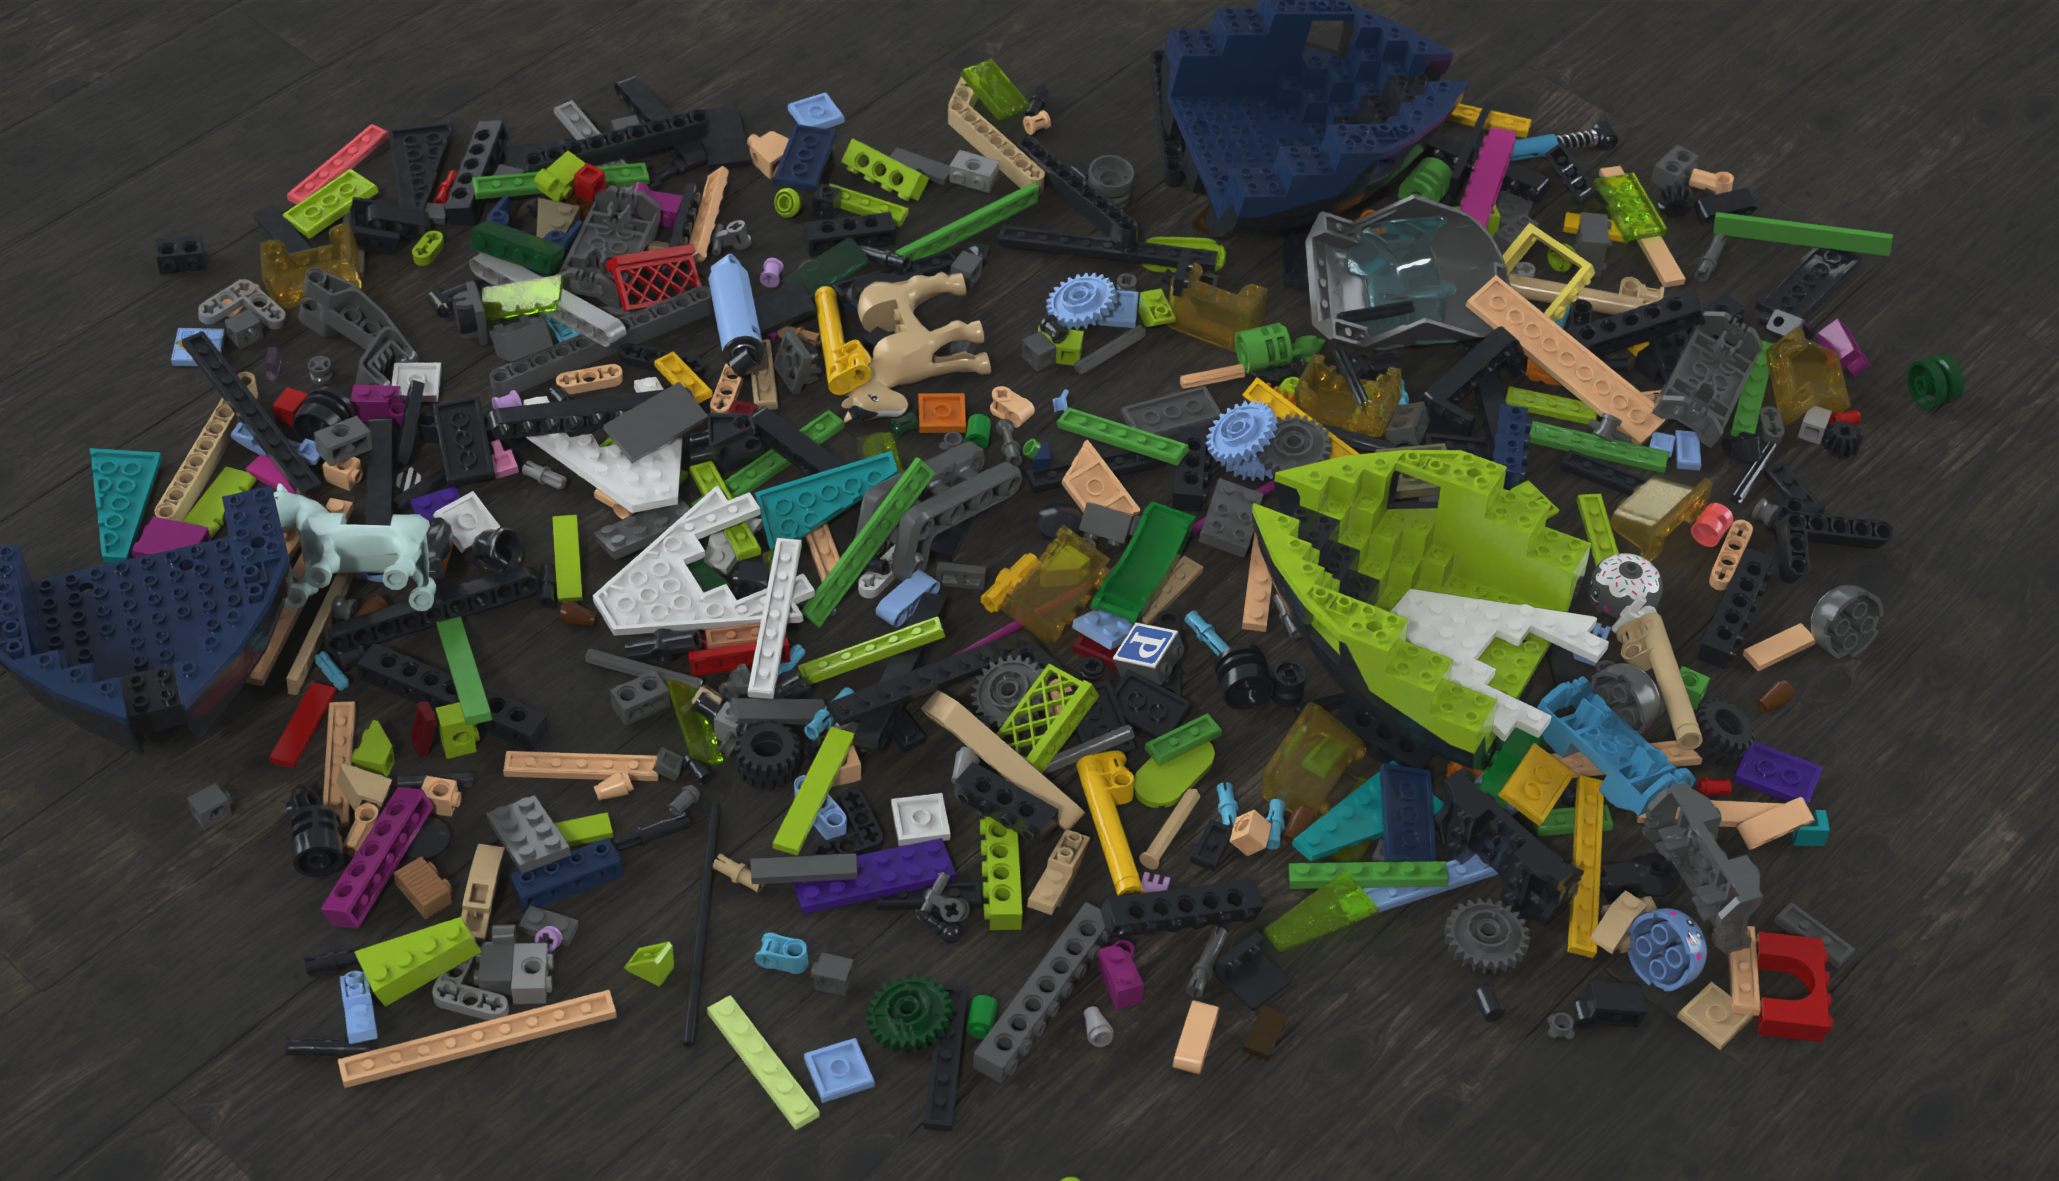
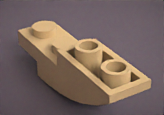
M1065 830L1048 859L1046 870L1028 899L1027 907L1052 915L1056 907L1061 906L1083 860L1090 837L1078 832Z
M478 844L471 866L462 904L461 918L478 942H485L493 899L496 895L502 866L504 847Z

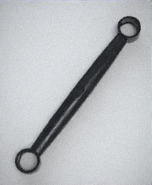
M1323 424L1325 429L1349 447L1376 453L1377 449L1398 448L1403 445L1414 446L1407 440H1401L1394 444L1357 432Z

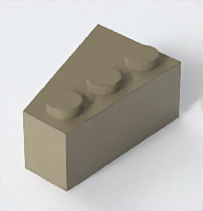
M538 198L537 237L543 239L547 233L553 230L568 233L578 220L581 221L580 206Z

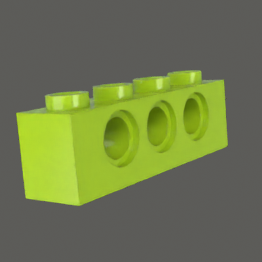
M853 138L841 160L842 163L848 165L847 170L857 175L859 171L865 174L864 179L874 184L876 180L881 182V188L891 193L893 189L898 191L897 196L906 201H909L910 198L918 201L929 180V177ZM869 159V164L865 167V162ZM886 168V173L882 176V171ZM903 176V182L899 185V180Z

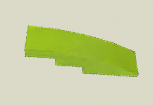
M577 515L553 516L558 602L583 600Z

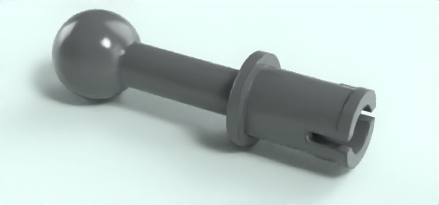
M1001 419L996 424V432L1003 436L1002 452L1006 456L1007 462L1018 467L1022 464V458L1020 456V445L1012 437L1014 425L1009 419Z

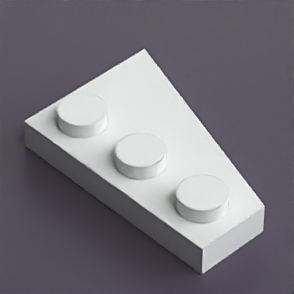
M751 518L746 520L753 535L763 526L762 519ZM721 530L710 535L704 562L719 575L727 576L737 562V558Z

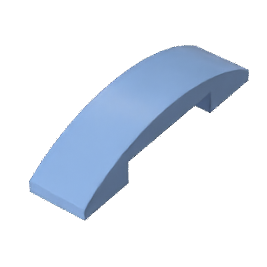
M240 421L232 431L231 438L251 451L268 457ZM287 439L308 466L316 465L320 460L321 456L316 451L315 441L305 439L303 443H298Z

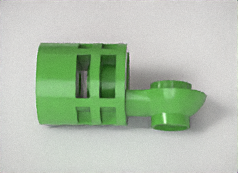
M1433 157L1421 160L1400 185L1399 200L1415 194L1439 203L1449 190L1452 174L1450 167L1443 161Z
M1280 323L1236 332L1235 335L1237 358L1239 364L1244 366L1245 374L1270 369L1273 366L1288 365L1293 358L1303 357L1305 363L1319 360V352L1325 345L1324 339H1317V336L1314 335L1299 337L1296 339V342L1291 344L1286 327Z

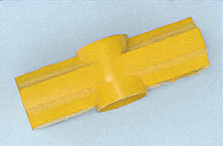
M1032 553L1024 554L1010 569L1004 568L1000 571L995 584L981 596V603L985 606L986 610L991 613L994 611L998 612L1012 597L1018 598L1021 596L1027 586V582L1040 571L1041 563Z

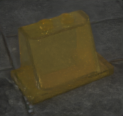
M1795 327L1765 351L1777 409L1781 413L1784 425L1788 426L1814 406L1832 411L1831 414L1835 412L1842 413L1850 407L1837 351L1805 339L1803 329Z
M1653 476L1645 484L1638 485L1628 499L1624 498L1620 502L1611 518L1610 526L1642 550L1640 557L1651 562L1662 552L1665 537L1684 520L1692 524L1700 517L1708 504L1713 482L1705 477L1694 488Z

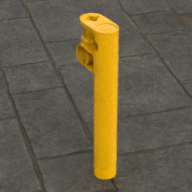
M824 286L816 290L814 298L828 387L833 394L844 395L870 380L872 373L868 365L871 362V357L859 340H852L845 344L837 294L833 288Z
M1108 751L1080 758L1076 764L1077 771L1117 895L1144 893L1115 806L1128 803L1133 799L1134 776L1124 766L1126 757L1123 752Z

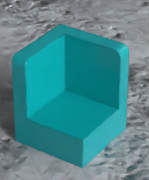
M1815 810L1813 815L1815 820L1806 826H1799L1797 830L1791 832L1795 846L1825 845L1830 832L1826 810Z

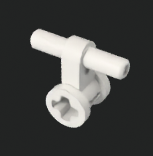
M1639 595L1630 606H1626L1620 613L1621 617L1611 627L1612 631L1616 633L1622 625L1645 614L1657 613V611L1652 606H1645L1641 609L1646 603V598Z

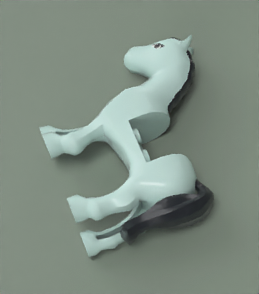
M283 484L277 485V492H274V497L283 533L296 529L301 537L302 554L306 565L302 578L297 583L291 585L285 605L290 608H300L305 605L309 596L317 593L319 588H324L330 584L333 573H384L382 578L384 585L391 590H400L405 587L410 576L418 585L409 595L411 607L417 611H426L432 607L436 592L434 581L443 579L444 566L441 561L449 554L453 538L451 524L446 520L437 517L428 521L420 514H393L390 526L346 524L345 513H332L318 501L303 495L289 493Z

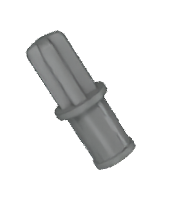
M527 461V465H523L522 473L538 480L539 484H548L557 489L565 488L566 477L551 471L550 467H542L532 461Z

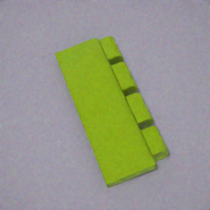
M225 467L182 522L207 527L210 539H212L220 529V526L224 524L223 514L225 509L222 497L251 490L257 479L251 476L249 472Z

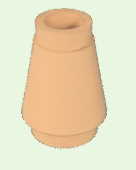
M618 771L594 786L599 801L629 795L628 792L634 790L627 771L622 773Z

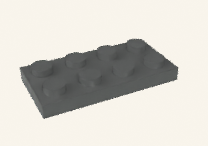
M678 497V504L645 510L634 516L625 517L622 521L613 525L604 526L601 530L593 533L594 539L616 560L646 547L647 544L662 535L691 508Z
M535 795L522 798L518 802L498 807L486 813L489 824L521 874L571 856L569 845Z

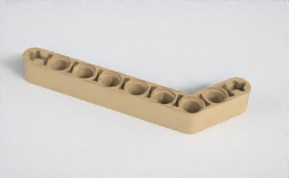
M970 73L962 75L948 104L949 125L985 157L998 160L999 169L1017 186L1024 188L1035 182L1039 186L1038 196L1042 195L1044 192L1045 172L973 109L979 95V78L975 74Z
M937 690L921 707V710L930 719L952 732L1007 781L1059 809L1058 825L1063 830H1070L1085 814L1075 802L953 698Z

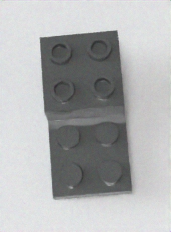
M1219 478L1198 541L1244 558L1254 531L1252 524L1253 503L1260 505L1264 494Z

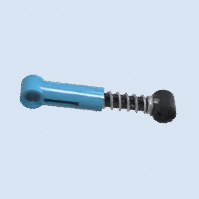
M1601 121L1595 124L1592 130L1584 131L1583 133L1577 132L1576 135L1571 133L1569 136L1564 134L1561 137L1560 135L1549 134L1515 140L1510 162L1546 157L1545 153L1560 142H1563L1569 150L1572 147L1578 149L1579 146L1585 148L1589 144L1590 147L1595 146L1603 151H1608L1617 145L1618 137L1609 122Z

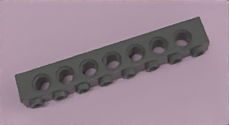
M1085 902L974 1052L973 1069L999 1083H1002L1007 1075L1011 1076L1014 1073L1019 1058L1022 1055L1026 1056L1032 1046V1040L1035 1036L1039 1037L1043 1033L1046 1021L1049 1017L1053 1018L1056 1015L1062 999H1067L1070 996L1075 981L1083 978L1089 962L1097 959L1102 944L1110 941L1111 938L1108 937L1101 909Z

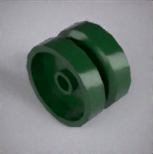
M1946 353L1938 354L1929 359L1915 361L1909 366L1907 372L1909 391L1914 401L1920 407L1932 409L1942 404L1955 402L1962 397L1964 391L1963 373L1959 364L1952 356Z

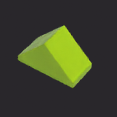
M664 942L638 948L624 968L628 972L660 987L674 968L673 946L670 942Z

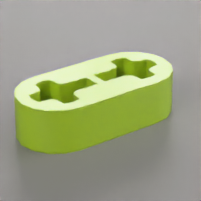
M429 231L423 235L412 250L415 264L426 266L433 262L444 247L441 232Z

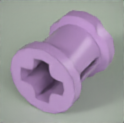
M768 258L764 262V272L760 275V281L764 286L772 288L778 286L780 282L779 274L783 271V263L776 258Z
M515 390L510 391L506 396L492 398L494 409L522 406L521 399Z

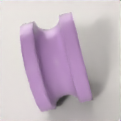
M546 926L536 934L535 943H547L548 952H551L562 943V934L558 928ZM549 934V938L553 939V942L550 944L547 939H544V936Z

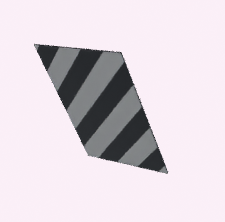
M411 467L395 476L394 484L402 491H405L424 478Z

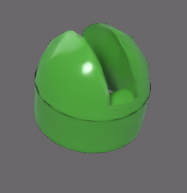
M1030 439L1024 445L1022 452L1026 457L1033 459L1042 445L1035 439Z

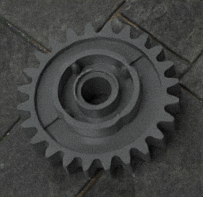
M1286 414L1285 420H1282L1279 416L1277 417L1278 423L1275 425L1278 430L1273 432L1275 438L1268 440L1271 444L1263 446L1264 452H1257L1259 463L1264 464L1265 470L1272 469V475H1275L1279 471L1329 460L1330 453L1332 452L1331 437H1328V430H1323V424L1316 425L1315 418L1307 421V415L1299 419L1298 414H1295L1294 418H1290Z
M1009 655L1007 661H1003L999 657L998 664L995 665L993 662H990L991 668L989 670L982 668L984 676H976L979 684L972 685L975 693L971 694V698L974 701L972 706L976 710L977 716H990L991 729L994 730L997 726L999 729L1002 727L1043 672V668L1040 669L1037 662L1032 663L1029 657L1025 661L1021 655H1018L1016 660H1013L1012 656ZM1048 679L1046 680V686L1050 684ZM1011 691H1015L1012 695L1007 696ZM1043 694L1034 696L1031 700L1032 706L1044 703ZM1038 711L1033 712V717L1036 719H1040ZM1028 714L1021 715L1017 719V726L1029 723Z
M1478 898L1477 903L1474 904L1469 899L1466 906L1460 903L1458 910L1453 909L1451 916L1447 918L1444 942L1449 944L1448 952H1455V960L1463 959V967L1471 964L1472 971L1480 967L1483 974L1486 973L1487 969H1491L1493 974H1496L1497 968L1507 972L1508 965L1515 968L1517 961H1523V957L1527 954L1530 937L1528 934L1530 929L1525 927V919H1518L1520 912L1511 913V906L1503 908L1502 901L1493 904L1492 899L1489 898L1487 903H1483L1481 898Z

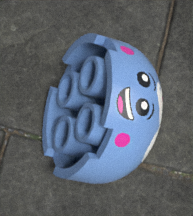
M1662 908L1643 914L1632 923L1628 931L1631 933V948L1627 949L1629 959L1636 973L1648 985L1654 983L1657 987L1664 989V991H1672L1691 983L1698 977L1706 962L1707 947L1701 929L1691 917L1675 909Z

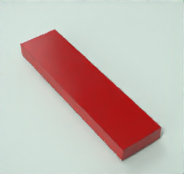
M312 682L269 757L271 763L293 769L296 767L325 716L329 703H332L337 694L335 687Z

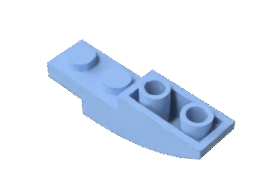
M352 971L345 976H340L349 1044L377 1039L378 1035L370 985L365 973Z

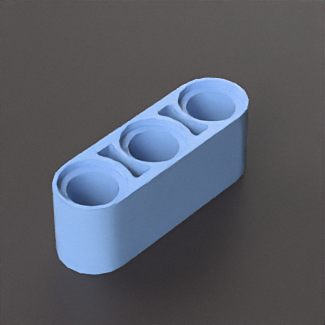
M917 570L910 579H906L880 601L876 608V615L895 628H898L913 615L924 592L933 594L939 592L940 582L922 570Z
M806 775L799 776V777L795 780V782H794V795H795V797H796V795H797V793H798V791H799V789H800V787H801V785H802V783H803V781H804ZM829 794L813 823L826 840L846 834V815Z

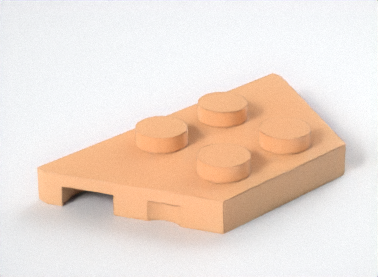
M1087 439L1061 484L1083 513L1086 503L1092 502L1125 513L1138 515L1141 509Z

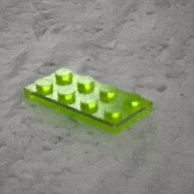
M1634 173L1594 179L1593 184L1608 203L1605 208L1625 242L1666 234V226Z

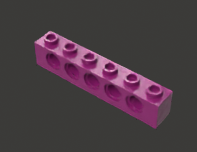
M402 787L396 789L321 907L322 912L333 926L359 928L434 807L422 789Z

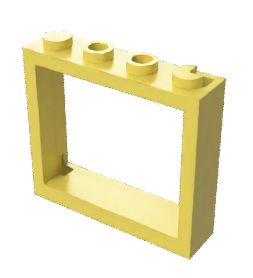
M1529 223L1502 255L1508 274L1537 239L1581 268L1544 312L1548 318L1555 322L1564 316L1569 304L1578 299L1583 287L1591 283L1590 279L1594 276L1595 271L1592 264Z

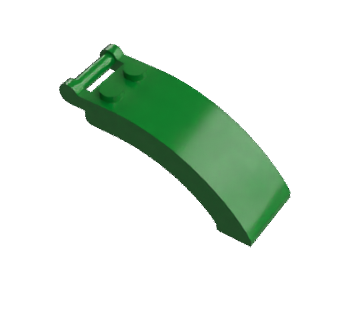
M1152 501L1144 509L1139 525L1121 559L1102 581L1100 590L1094 596L1090 608L1097 612L1102 610L1127 619L1133 625L1139 623L1142 615L1154 603L1171 576L1190 536L1196 516Z

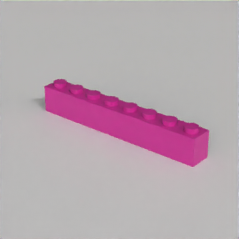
M1491 127L1489 135L1484 136L1478 159L1475 161L1474 171L1471 172L1469 184L1466 186L1465 197H1462L1460 205L1461 211L1474 217L1485 229H1487L1514 151L1516 132Z

